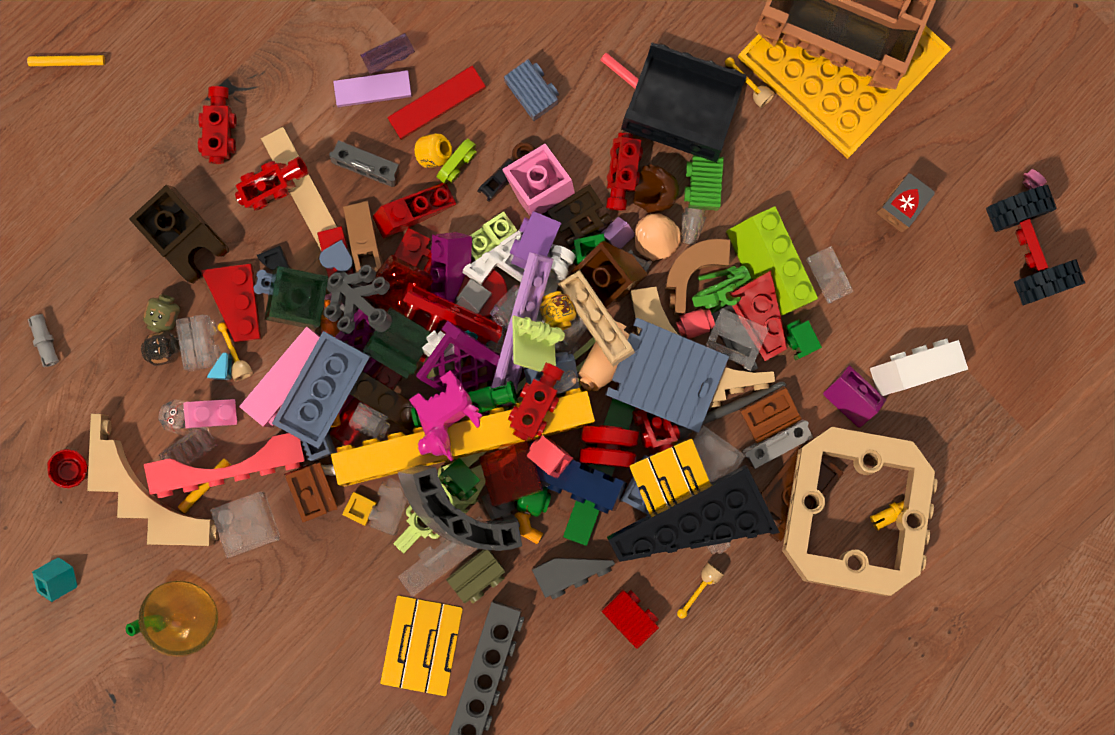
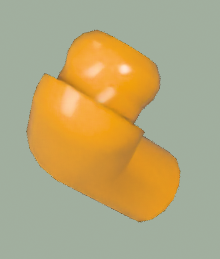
M521 512L516 513L514 516L520 524V535L538 544L543 533L531 527L529 520L531 515Z

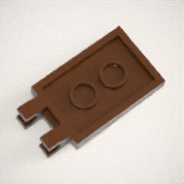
M806 442L796 448L761 493L773 520L779 524L777 528L780 533L769 535L776 542H781L785 536L797 454L800 448L808 444ZM822 456L817 490L825 498L843 475V472ZM806 496L804 504L808 509H814L816 501L813 497Z

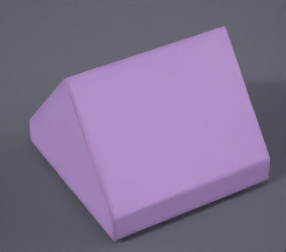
M617 217L600 234H604L609 244L621 249L634 237L635 233L627 222Z

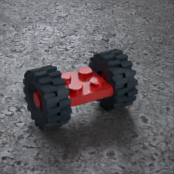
M1048 185L1019 193L986 208L995 232L1018 225L1019 229L1015 233L1020 246L1025 245L1028 251L1024 255L1029 270L1034 268L1036 274L1014 282L1023 306L1085 284L1077 259L1048 268L1030 221L1057 209Z

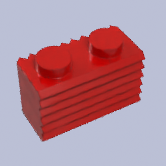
M622 589L601 609V612L638 649L659 629L656 624L659 619L649 608L644 612L638 605L641 600L632 590L626 592Z

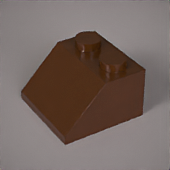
M605 241L600 242L571 271L572 275L579 270L581 271L606 309L618 304L648 275L632 254Z

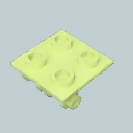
M513 315L514 364L539 372L542 371L546 362L556 366L555 344L563 341L565 337L562 329L559 327L550 328L549 324L541 321H532L529 317L521 318Z

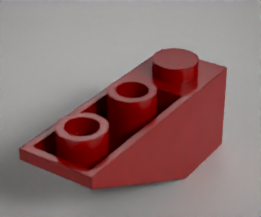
M441 183L382 205L372 217L384 239L405 231L455 206L456 202L447 184Z

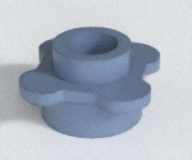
M259 270L256 274L258 280L257 284L254 285V292L256 294H268L270 297L277 296L279 282L281 281L280 274H270L265 270ZM266 281L270 282L268 286L265 285Z

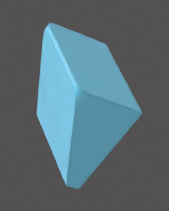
M222 353L207 378L230 380L232 377V355Z

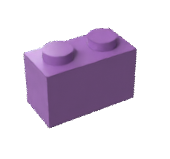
M535 211L532 212L530 219L525 217L519 230L523 235L520 241L515 239L510 250V254L514 255L511 264L525 269L529 252L548 256L561 223Z

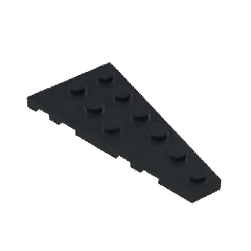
M743 465L607 536V539L619 562L650 557L651 554L661 552L672 553L683 548L690 547L694 549L731 542L733 539L744 537L749 539L761 534H777L780 532L748 467Z

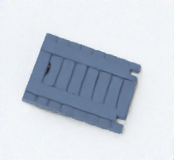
M636 318L633 326L641 328L639 335L630 333L628 337V342L635 353L617 365L612 380L618 382L619 386L617 390L608 388L606 395L699 433L729 356Z

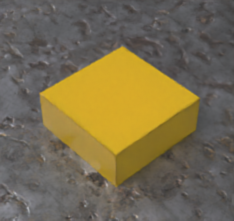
M353 492L342 515L366 526L377 502Z

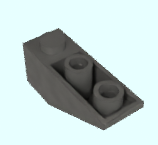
M555 557L532 568V571L545 598L551 596L553 600L565 594V588L573 584L575 588H578L588 583V577L596 573L600 577L611 572L610 566L615 563L613 559Z

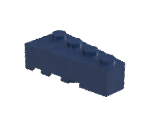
M529 458L531 476L549 483L548 489L560 494L562 490L572 493L570 498L583 504L586 500L595 503V509L607 514L609 510L616 511L626 488V482L574 460H571L561 475L555 478L547 474Z

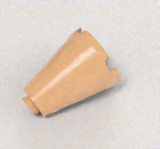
M615 321L617 326L620 328V330L628 340L629 334L626 331H624L626 326L622 323ZM597 342L594 343L578 373L580 385L588 391H598L611 382L617 365L612 366Z

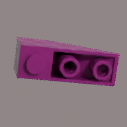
M458 232L432 235L431 293L454 303L465 277L462 271L465 266L471 263L472 236Z

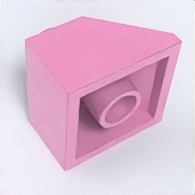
M546 144L502 169L516 197L529 216H531L533 211L544 214L552 207L575 194L572 179Z

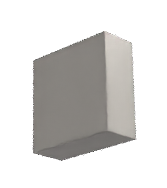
M470 279L456 300L459 301L463 296L480 312L492 293Z

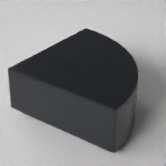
M281 246L257 255L261 263L271 270L279 272L291 270Z

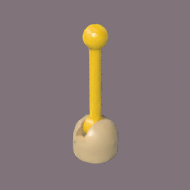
M729 57L725 60V65L727 67H731L732 69H736L740 73H743L735 65V61L733 58ZM746 77L745 82L754 90L753 100L760 108L764 107L774 97L775 93L767 86L757 87Z
M219 323L217 328L222 332L235 362L231 368L233 380L237 382L252 376L253 372L250 365L243 360H239L227 332L228 327L226 323Z
M707 562L701 572L703 582L686 605L678 610L677 615L679 618L683 619L687 616L688 609L707 584L713 585L720 581L724 575L720 570Z

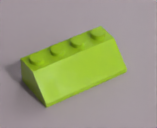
M776 206L754 215L726 231L741 266L744 265L747 268L752 280L769 270L772 271L781 316L818 299Z

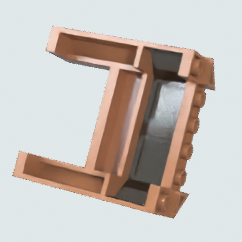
M767 0L754 31L773 47H775L778 39H781L789 47H801L811 56L825 57L835 66L849 67L853 69L855 74L862 77L870 76L871 78L867 86L896 90L900 79L908 69L936 0Z

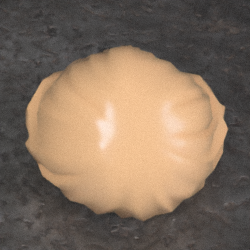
M652 213L638 221L634 234L635 247L646 260L665 259L670 257L682 243V233L670 218L659 213Z

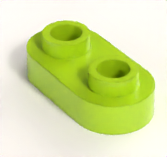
M466 139L440 169L437 178L444 184L448 181L453 183L461 173L459 170L465 162L467 164L470 163L476 156V144L470 139Z

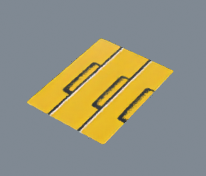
M692 439L630 465L631 472L649 514L710 483Z
M397 596L380 683L446 696L463 609L446 604Z

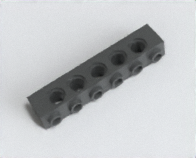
M492 600L449 735H464L462 727L467 724H471L476 728L475 735H482L483 730H489L493 716L488 715L491 705H497L501 691L496 690L499 680H505L509 667L504 665L507 655L512 657L517 643L512 638L515 631L520 632L525 618L520 616L521 609ZM497 625H505L509 633L506 637L499 638L495 635L494 628ZM494 649L500 653L501 658L498 662L492 663L487 660L486 653ZM483 674L489 675L493 681L492 685L482 687L478 682L479 676ZM475 699L481 700L484 703V709L480 712L473 711L470 707L471 701Z

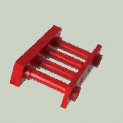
M408 283L403 297V301L408 306L394 334L386 330L381 344L391 352H400L424 362L427 355L422 347L428 343L426 337L433 331H436L440 321L447 320L463 331L469 330L476 333L478 336L477 340L484 345L490 341L498 343L502 335V325ZM422 309L429 312L431 318L416 344L403 337L416 311ZM470 355L467 357L463 367L471 364ZM471 371L462 374V383L472 380Z

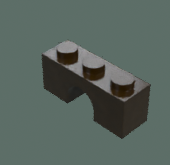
M362 370L349 394L412 432L415 425L411 414L413 405L409 399Z

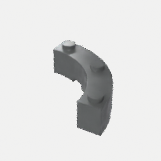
M418 465L398 472L402 489L412 509L431 530L441 537L460 545L484 550L502 551L522 546L518 521L502 518L493 521H476L460 509L455 508L447 499V494L442 487L436 467Z

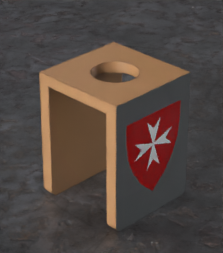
M909 173L897 184L876 214L902 233L911 226L935 192Z

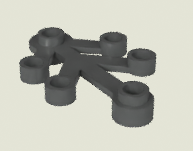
M364 265L358 273L350 275L345 271H337L328 279L327 290L332 295L330 305L324 310V316L331 322L339 320L337 328L344 334H350L355 328V306L368 316L369 325L377 332H384L391 326L392 317L383 309H375L362 298L374 294L383 295L390 288L389 282L383 277L375 279L376 271L369 265ZM363 281L365 283L372 282V284L354 289L350 287V285ZM342 295H345L344 316L340 318L342 315V310L340 309Z

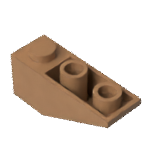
M368 201L343 207L356 272L358 273L364 265H369L376 271V276L385 275Z

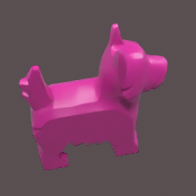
M450 370L440 377L441 381L447 384L446 392H441L440 395L436 393L434 398L431 396L428 401L418 393L409 401L417 410L422 429L425 433V436L418 442L420 454L445 455L450 461H453L448 428L464 416H468L478 428L480 427L482 414L478 413L479 408L472 405L471 397Z

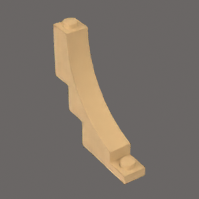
M91 414L87 491L118 492L117 518H148L147 544L214 545L215 540H218L219 526L215 525V519L200 518L182 513L164 504L155 496L150 495L149 491L131 469L124 454L121 441L107 440V435L111 433V421L108 420V415Z

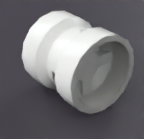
M555 245L550 252V256L554 260L549 276L563 281L569 272L568 266L573 264L576 256L569 249Z

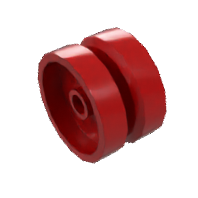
M583 426L582 440L586 443L597 444V448H582L580 450L579 462L630 468V465L636 463V454L630 451H622L621 447L636 446L638 444L639 432L615 426Z

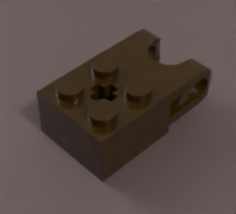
M165 185L129 218L154 248L189 283L194 284L201 276L200 271L194 264V255L199 249L205 247L218 257H224L229 252L228 246L173 186ZM167 217L172 218L171 226L165 225L167 223V221L165 220Z

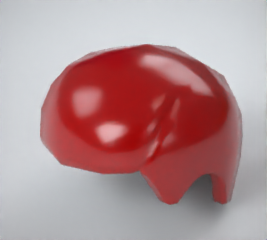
M64 449L57 451L47 463L48 476L58 487L69 489L78 486L87 476V462L75 450Z

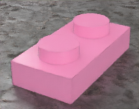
M235 399L183 403L185 429L237 425Z

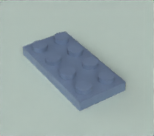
M323 331L272 424L319 449L370 356Z

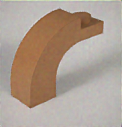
M711 239L696 243L687 248L676 259L665 283V290H675L674 294L670 293L669 309H674L673 315L681 316L685 314L687 283L693 273L707 267L727 268L729 266L730 240Z

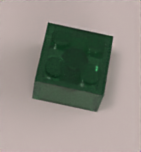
M277 266L272 273L264 320L303 328L308 327L313 330L318 328L321 322L328 276Z

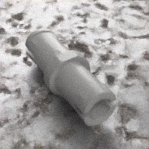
M39 314L30 317L28 323L34 336L33 345L38 348L43 367H50L59 363L53 347V335H50L44 315Z

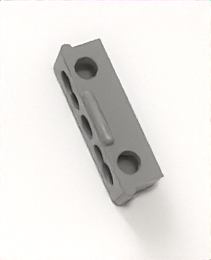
M802 419L769 438L743 449L742 455L747 457L751 467L756 469L812 439L813 436L808 428L809 423Z

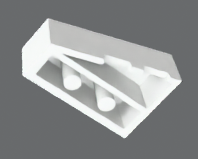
M948 339L934 342V348L927 349V346L924 345L912 349L913 354L906 356L905 352L890 356V362L870 368L876 390L884 396L968 370L959 340L949 343Z

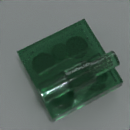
M389 307L387 313L392 317L391 326L384 332H377L375 330L362 352L407 379L417 369L416 364L424 353L422 347L428 343L426 337L432 332L394 308Z

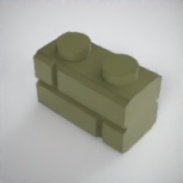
M483 549L446 580L463 603H467L470 600L474 604L485 595L482 591L489 584L494 588L505 579L502 574L506 570L491 550Z

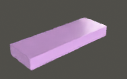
M408 70L333 81L337 107L412 97Z

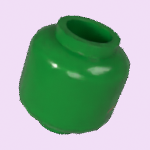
M516 486L512 501L517 502L516 509L518 512L538 517L542 512H547L551 493H548L547 486L524 492L523 486Z

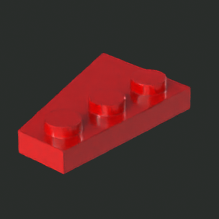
M244 264L201 270L234 342L260 340L261 332L257 298L254 292L253 265Z
M769 270L730 293L732 297H741V300L737 304L732 305L764 361L788 348L772 271Z

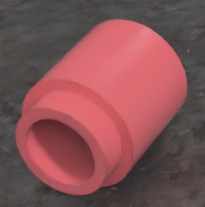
M700 308L679 316V322H676V327L680 336L692 339L710 332V329L715 327V322L709 308L704 310Z

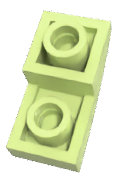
M505 212L485 223L482 228L470 235L472 236L471 259L473 262L518 231Z

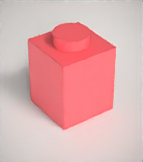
M543 435L531 444L530 452L527 454L528 458L547 474L555 478L561 475L573 459L571 455L553 440Z

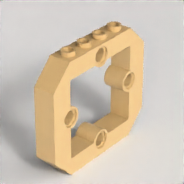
M836 427L829 428L798 450L782 552L805 582L881 596H891L918 577L921 570L925 569L926 555H923L924 546L928 544L930 539V530L927 529L928 519L932 518L934 511L931 497L937 489L934 469L912 441ZM822 455L853 460L855 470L862 475L873 474L883 466L909 470L903 511H901L896 519V525L900 533L894 570L869 565L866 554L860 550L846 551L842 553L839 559L807 554L812 517L821 512L825 505L823 494L817 490ZM865 455L873 458L874 465L872 468L864 465L863 458ZM806 496H811L815 499L816 506L814 509H808L805 506L804 499ZM909 514L913 515L917 520L915 528H911L907 524ZM850 556L858 559L859 566L856 570H852L848 566Z

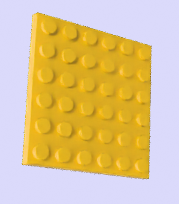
M794 0L786 22L826 39L837 11L835 8L816 0ZM849 16L837 44L878 60L889 33L886 29L857 17ZM925 25L908 69L900 79L896 90L867 86L871 78L868 75L867 77L859 76L849 67L835 66L829 62V59L822 56H811L805 49L798 46L796 48L789 47L781 39H778L775 47H773L759 34L738 55V58L848 159L941 61L951 48ZM901 34L891 57L905 62L916 34Z

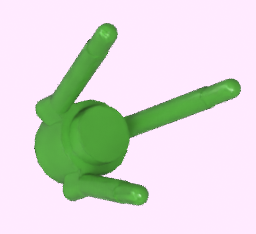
M744 265L738 268L733 266L725 270L701 275L698 277L700 281L724 275L727 276L725 281L713 285L699 294L704 296L729 284H737L736 289L752 281L751 276ZM721 301L719 305L710 310L711 314L720 310L726 304Z

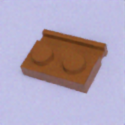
M785 386L739 409L756 443L802 420Z
M320 461L284 474L302 522L338 509Z

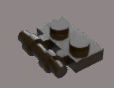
M590 184L547 211L551 219L561 223L559 227L560 233L567 229L571 230L573 235L565 239L569 248L575 245V239L588 237L596 231L601 232L607 224L612 222L608 213L600 218L597 215L596 211L601 209L603 204ZM589 217L592 223L580 230L577 223Z

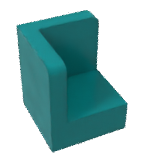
M56 558L32 571L37 592L51 602L77 588L73 566L61 558Z

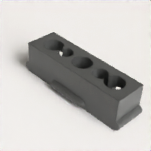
M339 140L333 152L329 153L330 160L335 165L390 187L396 186L395 180L400 171L399 164Z

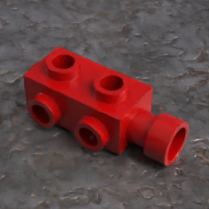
M222 86L208 87L210 106L203 105V113H199L198 118L199 127L202 128V138L198 139V151L202 153V157L209 159L211 164H224V159L231 160V153L235 154L236 140L231 138V128L236 129L237 118L236 114L232 113V109L226 106L229 88ZM214 114L219 115V120L217 122H212V116ZM217 139L219 142L218 146L212 148L211 141Z
M620 132L618 133V138L613 139V146L610 150V169L607 174V189H611L610 198H607V209L626 211V192L634 191L639 182V172L637 170L638 163L642 158L643 149L641 147V140L633 139V134ZM617 148H619V155H618V156H617V154H616V149H617ZM614 173H616L615 181L613 180Z
M300 157L290 160L288 165L275 163V161L265 163L261 166V172L257 174L250 172L240 177L241 182L235 185L238 190L235 193V197L238 203L245 206V208H253L254 211L263 209L268 206L267 202L275 198V200L289 195L288 191L296 187L293 179L299 180L308 175L307 166ZM258 190L262 191L261 195H258Z
M547 362L541 371L543 374L539 381L533 379L531 384L526 382L520 394V397L524 398L520 407L514 406L508 417V420L511 421L510 428L514 429L512 434L524 441H527L528 437L534 439L535 435L541 437L548 423L544 421L547 412L553 413L559 402V398L555 397L557 390L553 388L556 382L561 380L564 371ZM537 392H542L545 398L542 401H537L534 395ZM524 416H531L533 422L530 425H525L522 422Z
M635 407V411L632 412L633 420L636 426L640 425L643 446L649 448L651 456L677 445L678 439H680V432L676 424L672 425L666 419ZM647 417H652V422H649Z

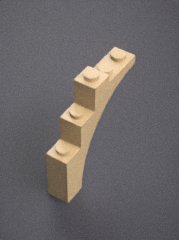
M657 287L631 290L630 297L634 322L636 318H639L677 334L661 306ZM635 326L636 335H639L641 328ZM725 367L709 408L721 406L720 401L726 400L725 390H729L730 395L743 393L744 387L754 386V391L768 389L769 384L775 382L774 372L752 373Z

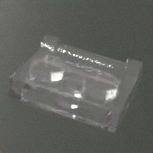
M722 308L706 343V347L729 356L728 359L744 365V369L751 371L769 328ZM718 336L751 349L749 356L716 343Z

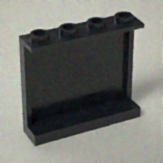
M652 42L631 102L625 113L621 130L717 163L747 75L740 73L736 69L719 66L713 61H705L693 57L689 53L679 52L670 49L666 45Z

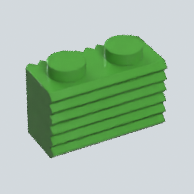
M696 155L692 156L691 162L687 161L686 177H690V187L685 186L684 201L688 202L689 209L719 210L721 205L723 157H719L717 163Z

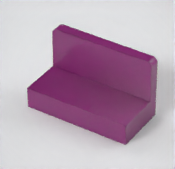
M850 365L823 393L858 428H861L877 414L886 402V399Z

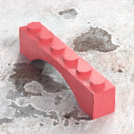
M290 433L272 436L267 444L255 455L239 464L226 468L201 469L185 465L174 459H165L144 464L150 495L157 494L158 498L172 496L173 490L183 488L185 493L199 490L198 485L203 483H209V487L225 484L224 479L234 477L235 482L250 479L249 473L260 471V476L276 473L275 468L285 466L286 470L300 468V462L305 461L301 440Z

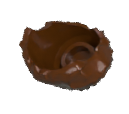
M650 164L643 166L639 174L638 185L635 187L634 205L643 208L648 213L671 208L679 193L678 182L670 172H667L658 165Z

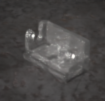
M832 246L806 258L828 304L854 292Z

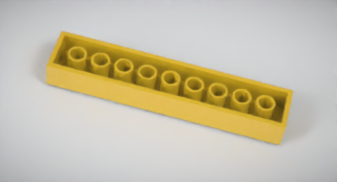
M580 388L566 391L565 396L559 398L553 413L547 412L544 421L548 423L542 435L547 437L583 428V426L593 425L595 420L587 391L581 392ZM522 402L515 404V406L519 408ZM505 407L490 410V415L483 416L480 419V427L478 428L468 416L464 417L465 421L451 425L447 431L450 437L453 460L526 442L512 434L514 429L510 428L511 421L508 420L512 409L505 411ZM526 415L523 417L522 422L525 425H530L533 419L531 416ZM422 427L413 429L414 434L406 436L403 432L388 435V440L382 442L377 440V438L362 442L363 446L358 448L352 445L336 448L337 453L331 454L337 483L343 487L398 474L399 471L418 465L430 466L450 460L445 455L420 454L418 442L425 436ZM535 435L534 439L541 438L538 435Z

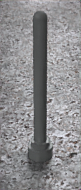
M781 381L769 386L768 389L759 390L707 412L702 425L738 411L783 386L787 388V385ZM676 424L680 432L679 441L687 438L688 434L692 433V430Z

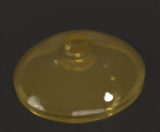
M170 581L157 586L145 597L139 611L138 623L144 640L154 650L167 656L183 657L200 651L211 641L218 625V611L212 597L200 586L187 581ZM179 621L181 626L174 627L172 622Z

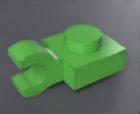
M729 284L704 296H700L699 293L701 291H699L692 297L694 307L705 306V308H712L719 305V301H723L731 306L737 304L741 297L735 298L730 295V292L737 288V284Z

